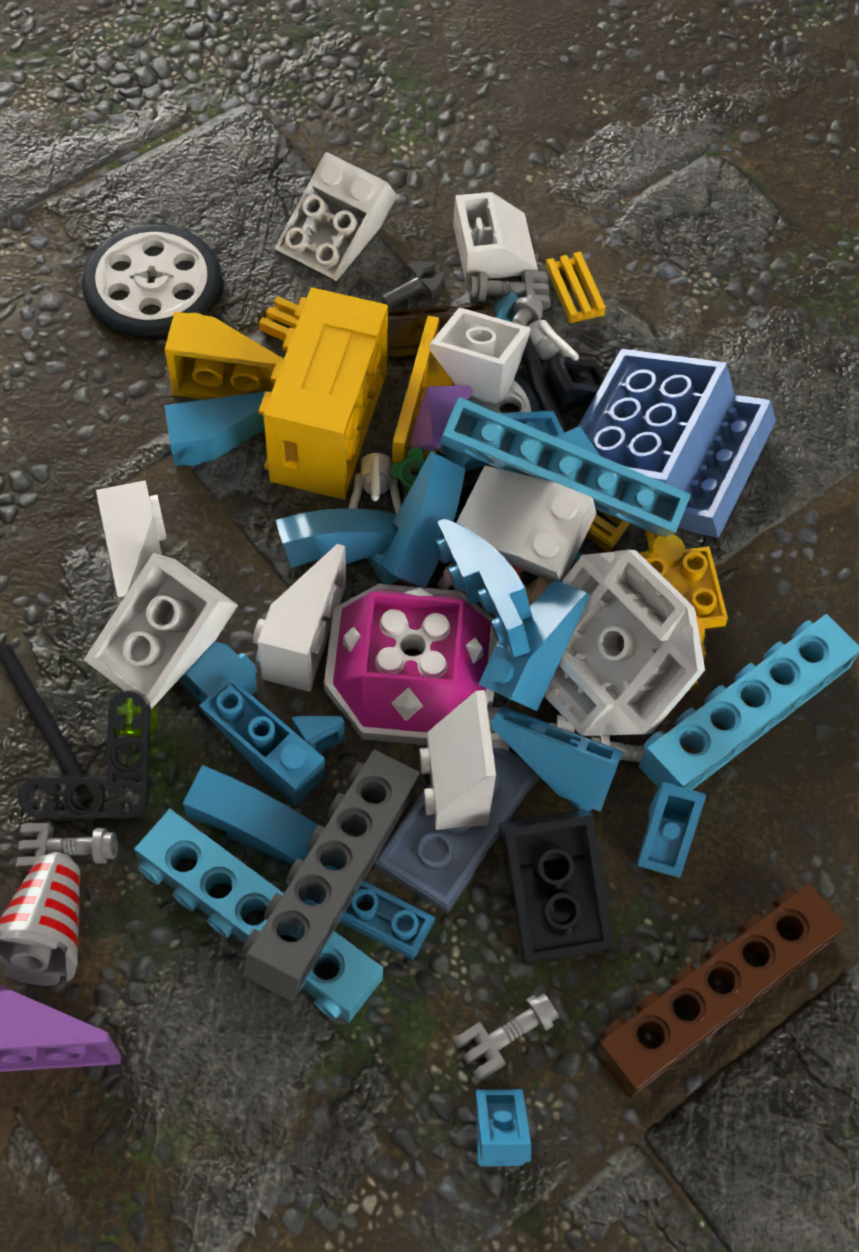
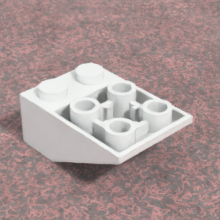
M325 152L274 249L337 281L381 228L397 198V194L388 182Z

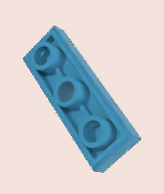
M329 865L324 866L325 868H327V869H329V870H333V871L338 870L337 868H335V867H333V866H329ZM363 881L340 922L414 961L435 922V917ZM302 900L307 905H318L312 900ZM362 902H368L373 907L368 911H362L357 906Z

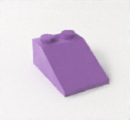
M0 985V1072L121 1064V1054L108 1032L15 991L6 990L5 986Z

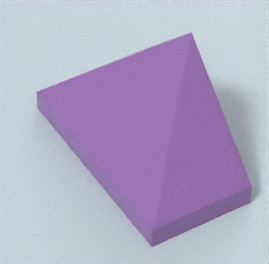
M469 385L427 387L407 449L419 447L423 452L438 450L441 446L439 441L458 397L468 400L473 392L472 388Z

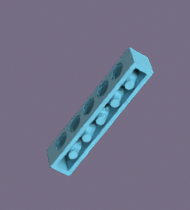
M458 397L439 441V444L499 469L556 482L593 498L595 509L659 536L668 537L676 533L691 494L461 397Z
M827 614L815 623L807 620L796 629L791 636L793 639L784 645L779 641L765 653L763 656L764 661L757 666L753 663L746 665L735 676V682L728 688L720 685L706 697L704 700L705 705L695 711L691 707L682 713L674 722L675 727L666 734L660 730L650 737L643 745L645 753L638 767L658 788L662 782L693 790L846 672L859 655V645ZM773 679L781 681L784 685L775 682ZM743 700L752 703L755 707L746 705ZM712 723H718L725 728V730H720L716 728ZM684 745L692 748L696 754L686 752L681 746Z
M171 809L164 814L134 849L140 863L138 870L148 880L156 885L163 881L175 890L172 895L182 906L190 911L197 907L209 916L207 922L216 932L226 938L233 934L244 944L253 929L261 932L267 922L265 919L259 925H249L243 921L244 917L254 910H260L265 913L276 893L284 895L283 892ZM183 859L197 861L196 866L188 872L175 870L177 863ZM225 884L232 888L231 892L224 898L216 899L209 896L210 890L216 885ZM334 931L301 989L304 988L317 998L314 1004L325 1015L333 1020L340 1016L350 1023L383 980V967ZM281 935V936H279V937L283 940L284 938H286V937H291V936H290V935ZM324 963H331L339 969V973L330 980L319 979L314 974V971L319 965Z

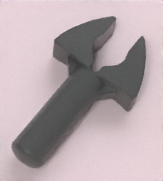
M436 262L409 264L408 276L411 279L382 295L381 303L387 304L388 309L416 293H425L432 301L439 294L443 286L444 271L434 278L427 279L425 277L435 273Z

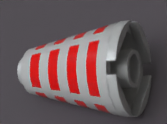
M52 852L39 857L0 918V964L5 967L3 976L22 983L41 986L58 985L61 976L66 975L67 982L74 977L78 965L80 869L70 856L60 852Z

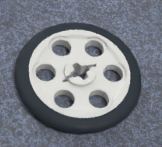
M150 224L120 231L106 239L96 248L86 263L82 277V290L88 308L103 324L111 329L132 337L159 338L168 336L174 312L199 313L206 316L212 310L220 295L223 278L221 265L215 253L201 238L187 230L174 226ZM154 246L163 249V252L157 256H148L144 253L146 249ZM119 261L131 264L124 271H116L111 268L112 265ZM181 261H191L195 264L193 268L186 271L175 267ZM150 277H157L155 283H148ZM118 290H124L129 293L127 298L120 301L113 300L109 296ZM180 290H190L194 293L187 300H180L174 297L175 293ZM147 305H157L161 308L154 315H145L141 312Z

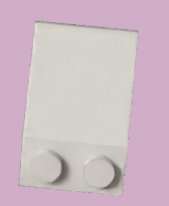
M484 466L458 518L457 524L478 534L505 557L510 565L535 576H540L550 582L553 579L562 582L568 574L597 513L594 500L588 495L556 482Z
M146 480L96 490L119 604L152 554L162 555L159 541L167 540L158 496H149Z
M336 544L271 604L265 620H258L254 631L253 643L258 644L256 662L260 663L263 680L308 692L311 691L330 636L333 608L340 605L346 589L344 545Z
M153 553L89 650L84 661L123 691L132 689L146 695L152 709L216 640L238 605L176 559Z
M485 690L475 691L429 730L427 748H419L421 774H429L431 788L424 789L426 815H434L436 830L485 826L489 822L496 771Z

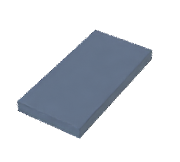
M493 748L496 779L488 825L436 830L434 815H426L423 792L376 858L374 867L448 914L499 839L498 823L511 821L540 778L524 760L508 750ZM429 783V785L426 787V789L431 788V784H430V783Z

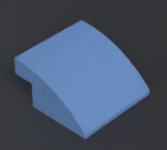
M621 349L579 426L598 451L599 456L691 494L678 528L719 538L776 419L771 400L735 395L726 362Z

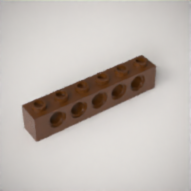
M810 883L798 892L792 887L786 890L773 901L774 911L764 918L760 913L753 915L739 927L738 930L742 935L729 944L725 938L716 943L704 955L708 960L696 970L691 964L686 966L670 980L673 987L661 997L656 991L652 992L636 1005L635 1010L638 1012L636 1016L627 1023L618 1018L599 1034L603 1041L600 1042L595 1054L630 1099L827 946L841 933L846 925ZM777 926L790 928L795 935L796 941L783 939L777 931ZM751 951L756 953L762 961V967L750 966L744 960L743 952ZM718 977L722 979L728 986V993L719 994L713 991L709 986L708 978ZM682 1003L689 1006L693 1011L694 1020L683 1021L679 1019L673 1011V1005ZM641 1030L653 1032L659 1040V1047L648 1049L642 1046L637 1038V1032Z

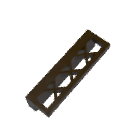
M489 304L388 311L387 357L417 355L428 316L439 318V333L459 307L491 317H495V311Z

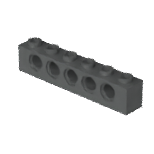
M375 749L365 764L360 761L356 763L347 782V785L351 787L346 795L339 792L329 808L327 816L331 819L326 827L318 825L307 845V849L310 850L305 861L298 858L290 869L286 878V883L289 884V887L283 896L276 893L271 899L264 914V919L267 920L261 932L253 929L241 951V955L246 957L242 976L292 1002L294 1001L412 799L419 779V771ZM346 832L353 833L357 837L349 836ZM326 865L333 866V867L337 868L338 870H336V871L329 870V869L325 868L324 866H326ZM302 900H312L318 905H307ZM290 935L297 939V941L287 942L279 936Z

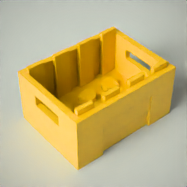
M311 287L307 298H300L294 314V319H298L296 328L289 327L283 343V350L287 351L284 360L277 359L271 375V382L275 383L272 392L265 391L258 410V414L263 415L267 448V459L264 469L269 470L270 482L345 500L373 413L387 377L388 305Z

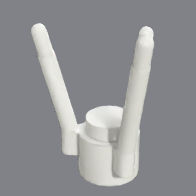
M537 320L528 326L535 350L541 359H550L557 353L561 356L570 357L574 361L579 359V355L555 333L546 320Z
M371 453L362 458L361 473L355 475L354 490L348 508H358L363 489L371 494L373 501H378L379 495L390 489L395 513H398L402 505L398 489V478H394L391 475L392 460L387 455Z

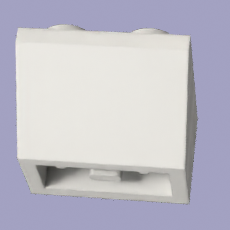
M493 192L455 195L453 226L465 282L469 281L470 275L476 276L478 272H486L487 279L523 276L524 271H538L525 213Z

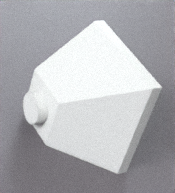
M459 307L431 341L430 351L456 386L469 385L473 390L472 397L482 402L499 404L513 384L530 335V328Z

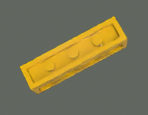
M428 316L393 438L392 464L402 461L407 456V446L427 387L454 386L455 384L430 351V343L438 334V317ZM431 451L423 452V457L427 459ZM413 467L410 472L418 473V469Z

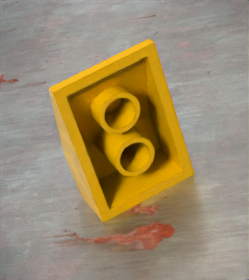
M174 312L165 346L173 396L207 400L273 390L275 383L271 382L270 378L277 359L284 360L282 357L215 317L204 316L199 313Z

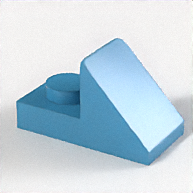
M666 782L661 783L648 809L649 823L638 854L637 866L678 878L681 877L706 794Z
M523 1089L476 1090L478 1164L480 1166H522L525 1162H531V1139Z

